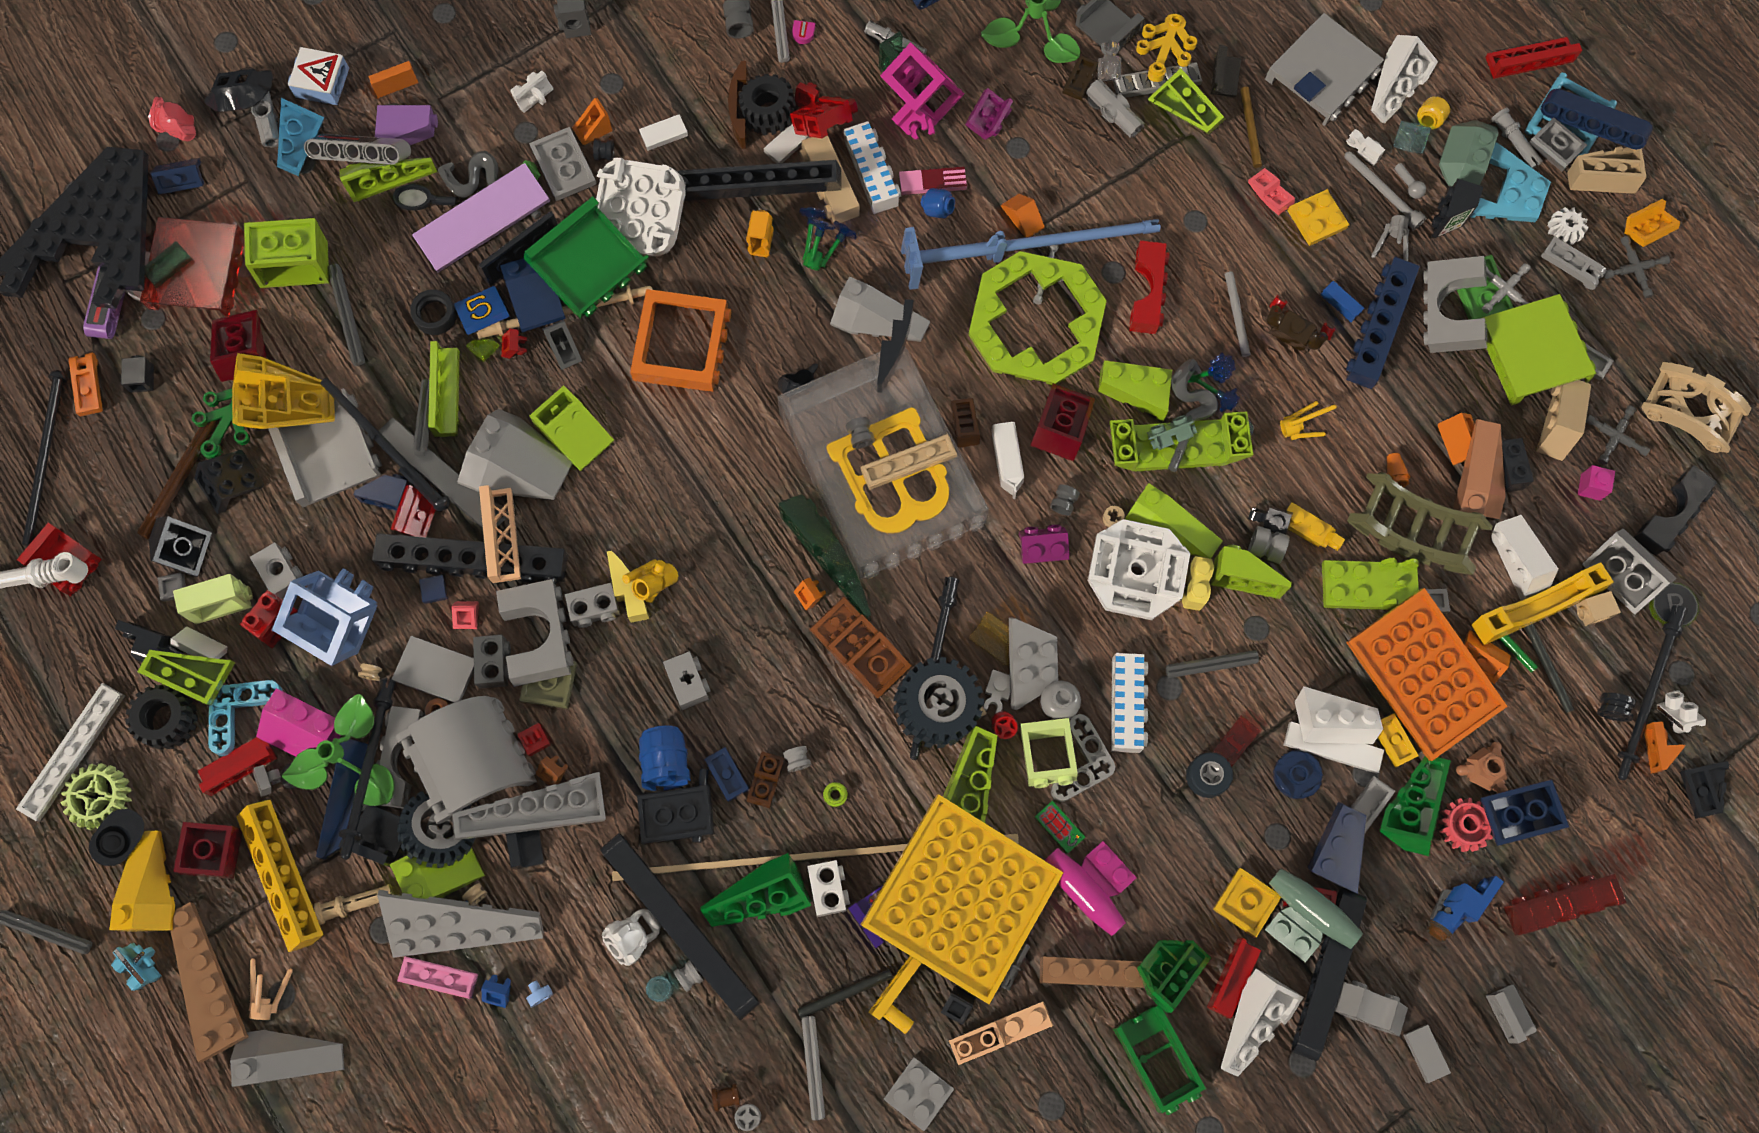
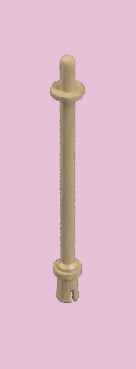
M626 285V291L614 294L606 303L601 301L596 307L629 300L630 304L633 305V298L645 296L646 289L653 290V288L645 286L631 290L630 286ZM568 306L562 307L564 315L573 314V311ZM517 318L507 321L501 320L479 330L477 335L479 339L497 334L502 336L508 329L520 327Z

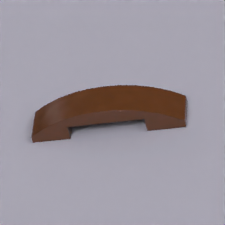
M741 61L735 70L728 95L731 127L741 149H746L747 129L745 119H738L739 91H742V87L748 84L746 61Z

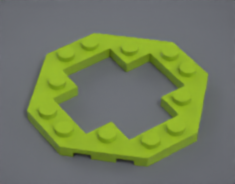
M1019 251L982 274L968 336L992 372L1006 373L1022 379L1046 382V384L1052 385L1054 383L1057 385L1093 363L1107 300L1082 264ZM1031 272L1043 290L1063 279L1085 312L1084 315L1068 325L1079 343L1044 365L1032 347L1027 348L1012 358L989 324L1007 311L996 293Z

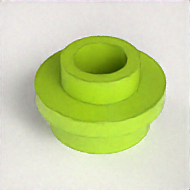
M838 782L828 784L823 792L824 800L832 807L843 805L847 800L845 786ZM833 791H838L840 793V797L838 799H833L831 797V793Z

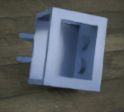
M344 568L335 580L319 570L292 580L272 631L333 666L358 654L378 606L375 600L369 598L373 586L362 580L355 591L349 588L354 575ZM298 595L303 600L298 612L290 615Z

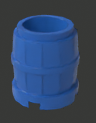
M657 726L643 731L639 739L642 787L646 790L656 791V786H663L664 790H672L687 785L688 780H691L690 770L687 768L688 752L683 733L675 726Z

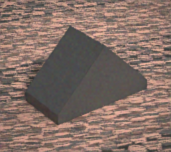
M564 320L543 329L561 370L582 361Z

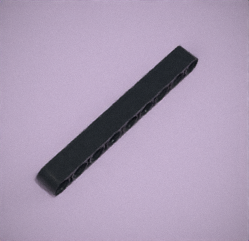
M618 833L600 848V851L735 1016L742 1020L756 1008L760 1002L627 840Z

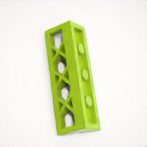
M430 341L428 428L435 437L458 436L460 351L458 348H441L438 341Z

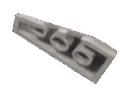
M268 1030L247 1032L248 1038L235 1044L230 1060L232 1087L345 1070L342 1043Z

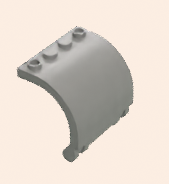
M477 696L452 703L424 716L395 736L398 743L402 744L404 748L403 754L405 758H411L430 797L426 802L429 809H433L435 813L434 819L436 824L449 820L453 813L492 793L513 786H530L537 782L534 776V767L530 762H527L524 756L525 749L516 740L513 734L515 732L514 727L506 719L503 713L504 707L499 699L489 696Z

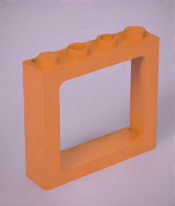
M646 289L630 370L633 381L713 392L714 385H718L720 379V371H717L718 363L722 364L724 350H721L722 343H726L727 340L725 324L730 322L731 309L728 308L727 300ZM657 304L715 312L706 365L703 371L645 364Z

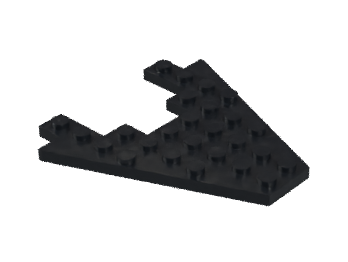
M106 147L39 218L31 222L27 231L0 258V275L5 276L0 285V293L3 296L22 298L40 260L59 262L68 243L97 246L91 262L98 267H108L92 300L95 306L116 309L125 290L143 292L145 285L149 155L144 150Z

